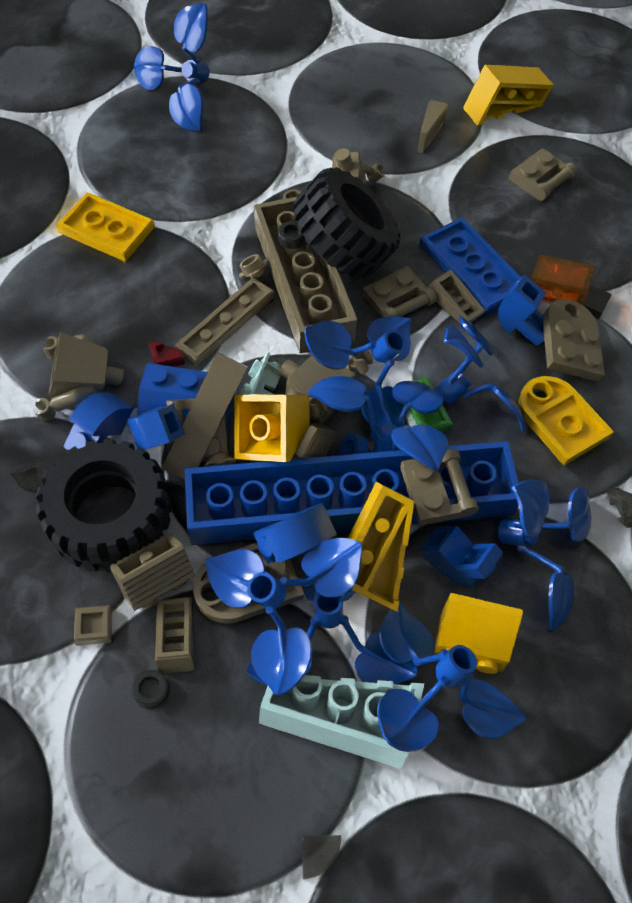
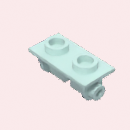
M268 352L261 361L255 360L248 374L252 377L250 384L246 383L239 395H273V393L263 389L265 387L274 391L281 377L279 374L281 365L277 362H268L271 353Z

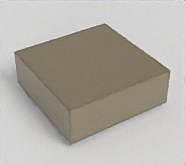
M110 605L75 608L74 643L76 646L112 642V608Z

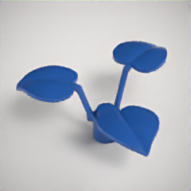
M205 3L185 7L177 14L174 21L175 38L179 43H183V51L192 60H187L183 63L182 67L163 65V51L154 46H147L140 50L134 62V72L137 80L147 90H156L161 86L164 80L163 70L182 72L185 79L189 80V82L178 86V92L171 95L169 111L173 120L178 125L193 131H202L201 120L203 113L202 94L194 84L199 85L206 82L210 74L208 65L200 62V57H196L193 54L202 48L206 38L208 10Z
M389 316L376 319L369 325L367 330V337L370 343L355 349L350 348L352 344L351 336L340 323L326 320L307 326L304 331L307 347L313 357L327 368L334 370L344 369L349 364V355H356L370 349L372 350L373 358L377 362L385 363L375 383L376 390H367L365 396H368L371 400L376 429L381 428L386 423L396 425L404 405L394 399L392 395L393 387L386 386L382 388V382L389 369L395 364L394 361H401L409 354L411 318ZM364 404V406L361 408L362 414L369 423L366 406Z
M461 316L459 318L461 322L460 329L466 330L476 340V349L474 350L455 326L449 325L445 331L444 343L459 348L467 355V358L455 372L451 373L435 388L442 392L443 400L449 406L462 396L468 399L474 394L489 390L499 396L513 410L519 419L521 432H523L526 426L520 407L498 384L488 383L469 390L468 387L472 383L463 372L472 361L479 368H482L484 365L478 354L484 348L491 356L493 350L486 338L478 332L474 325Z
M345 376L328 377L316 383L309 390L308 395L310 397L316 398L325 405L340 411H357L365 404L371 429L370 438L375 440L373 453L397 451L400 448L437 472L439 470L441 461L448 448L446 436L441 431L428 425L417 424L412 428L409 425L404 427L402 425L410 408L421 414H430L440 409L444 399L440 390L417 381L397 383L393 388L392 395L396 401L405 404L396 425L386 423L378 430L376 429L371 400L368 396H365L366 386L358 380Z
M525 480L511 487L518 502L520 520L503 518L499 524L498 538L501 544L518 546V553H525L554 569L555 573L552 574L549 584V628L547 631L551 632L556 630L571 612L574 603L573 578L570 573H564L562 566L528 547L531 544L535 545L537 543L539 534L544 529L570 528L571 540L574 542L583 541L591 527L592 516L589 495L585 487L575 488L568 502L569 520L562 523H544L543 518L547 515L550 504L548 487L541 480Z
M348 538L329 539L308 550L301 562L303 571L310 576L306 579L282 577L278 580L265 572V565L260 556L250 550H234L205 560L211 586L222 602L233 608H245L252 601H255L266 607V613L276 623L278 631L267 630L261 633L251 650L254 670L275 695H283L294 688L304 677L312 658V645L306 632L301 628L285 630V625L276 612V607L280 606L285 600L286 587L309 586L314 583L315 590L323 597L338 598L347 594L355 586L360 574L363 547L359 541Z
M305 573L304 576H303V579H306V578H308V577H310V576H308V575ZM314 583L309 586H302L306 598L314 603L315 616L310 619L311 624L307 632L310 642L317 626L320 625L331 629L341 624L356 649L362 652L355 660V671L362 682L377 683L378 680L393 681V684L400 685L417 676V666L412 660L406 664H398L387 656L380 643V632L372 633L367 638L365 646L360 643L349 623V618L344 615L343 602L349 600L356 593L355 591L351 590L338 598H327L315 590ZM312 659L305 675H308L312 668ZM251 660L247 668L248 675L256 681L267 685L257 675Z
M400 602L398 612L392 609L387 612L382 621L379 636L381 646L391 660L398 664H406L412 660L416 666L439 661L436 665L438 682L420 702L411 692L405 689H392L379 701L377 716L383 738L391 747L403 752H416L426 748L433 742L438 733L439 722L436 716L424 707L443 686L457 687L462 683L459 699L466 703L462 710L463 718L467 725L483 738L497 739L503 737L527 719V716L498 689L485 681L471 680L474 677L472 672L477 667V659L469 648L463 645H455L449 651L443 649L439 654L432 655L435 647L434 638L420 620L411 615Z

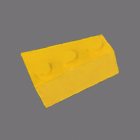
M484 65L463 109L478 126L484 124V120L492 117L498 120L503 118L504 114L514 111L517 114L542 106L554 84L539 67Z
M376 482L348 539L359 541L363 547L359 578L352 590L398 612L400 583L404 574L403 563L406 546H408L414 501Z

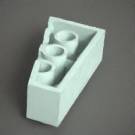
M304 675L294 688L283 695H275L267 686L260 706L259 724L401 769L409 752H403L391 747L383 738L377 716L378 704L381 698L392 689H405L411 692L420 702L424 683L397 685L393 684V681L378 680L377 683L355 682L353 678L325 680L321 679L320 676Z

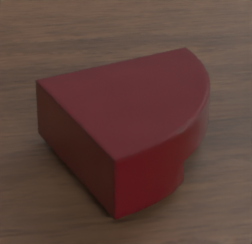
M162 342L148 343L154 364L171 367L185 364L184 357L177 348L166 346Z

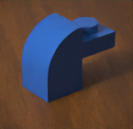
M525 274L511 287L500 304L498 317L501 326L508 334L516 328L525 338L538 346L544 341L543 315L536 309L546 292Z
M95 393L90 395L77 406L70 416L69 421L74 423L63 447L70 450L76 446L79 449L86 446L85 442L95 440L96 444L103 443L104 439L109 435H121L127 419H129L134 408L112 393Z
M174 403L156 407L127 419L137 448H142L143 450L169 443L185 434Z
M323 503L301 510L282 521L253 532L258 543V549L264 556L267 564L275 561L280 563L320 545L322 541L337 535Z
M458 526L436 527L419 550L437 571L453 582L470 588L473 587L478 579H486L487 576L493 573L497 561L503 554L495 543L473 544Z

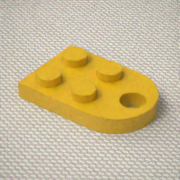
M541 376L530 380L522 389L518 406L521 409L524 421L563 466L610 439L614 433L584 398L569 383L562 379ZM533 390H542L547 397H537Z

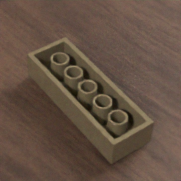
M297 197L254 205L255 230L265 258L269 261L268 266L299 353L310 352L305 340V328L320 321L328 320L340 323L349 332L352 342H354L357 317L337 268L327 264V261L322 256L319 257L314 252L315 249L308 245L307 242L300 248L287 249L281 246L278 241V228L280 225L288 221H295L293 210Z

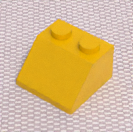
M234 395V459L290 462L309 427L310 395Z
M450 593L439 617L433 655L439 654L443 649L449 651L455 645H463L474 653L477 659L476 669L487 674L502 672L510 662L523 610Z

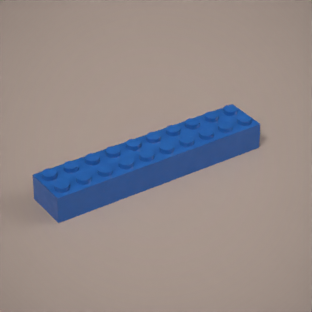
M508 441L448 446L447 450L457 449L461 457L459 464L471 498L476 499L479 511L471 516L442 522L514 516L519 506L511 487L519 482ZM402 450L291 459L290 462L268 461L185 468L187 530L191 545L256 540L253 532L320 503H323L336 532L352 531L376 482L410 499L400 466L402 461L414 458ZM447 468L439 469L450 505L459 503ZM413 510L411 525H418Z

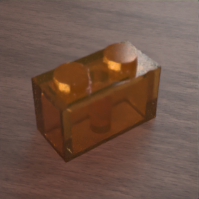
M540 254L531 280L546 292L542 300L554 302L559 299H570L584 306L596 266Z

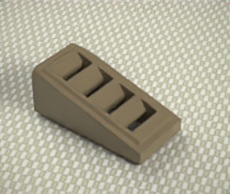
M433 100L428 102L420 132L418 153H424L445 123L448 109L447 103Z
M452 270L433 280L428 286L437 295L436 303L460 324L459 318L461 316L472 323L486 313V310ZM459 302L464 303V305L461 307H459L457 304ZM471 309L473 312L467 316L464 311Z
M318 421L314 422L308 427L296 450V455L302 458L325 457L337 432Z
M192 597L157 600L155 662L158 671L162 674L194 670ZM184 612V616L166 618V614ZM184 626V629L166 630V628ZM184 640V643L166 644V642Z

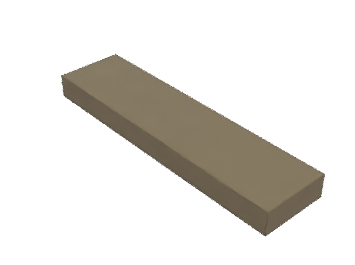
M251 278L176 343L175 347L185 358L198 366L274 298V291L256 278Z
M219 352L216 354L182 425L185 434L175 439L161 469L185 480V468L199 467L247 366Z

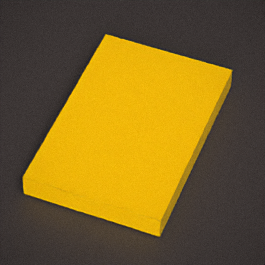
M86 192L56 225L58 233L126 262L155 228V223L153 219Z

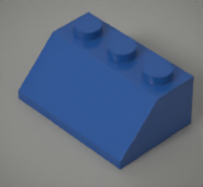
M147 363L139 387L137 415L165 405L168 400L196 398L208 372ZM237 388L234 395H239V388ZM234 396L226 410L228 442L234 421ZM190 409L183 410L184 421Z

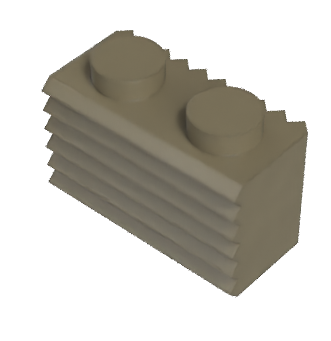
M172 533L161 536L159 540H154L153 543L142 547L141 550H136L135 553H130L129 557H124L123 560H118L116 564H111L110 566L124 598L134 611L153 605L158 597L170 590L182 588L187 580L195 576L183 545Z

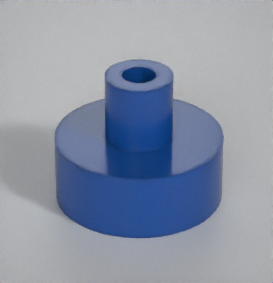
M355 434L345 436L339 447V455L372 453L371 449L368 448L367 440Z

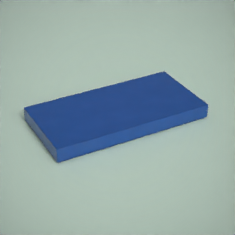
M463 217L420 238L419 245L445 273L449 270L455 273L486 310L485 316L499 309L500 304L511 287L521 278Z

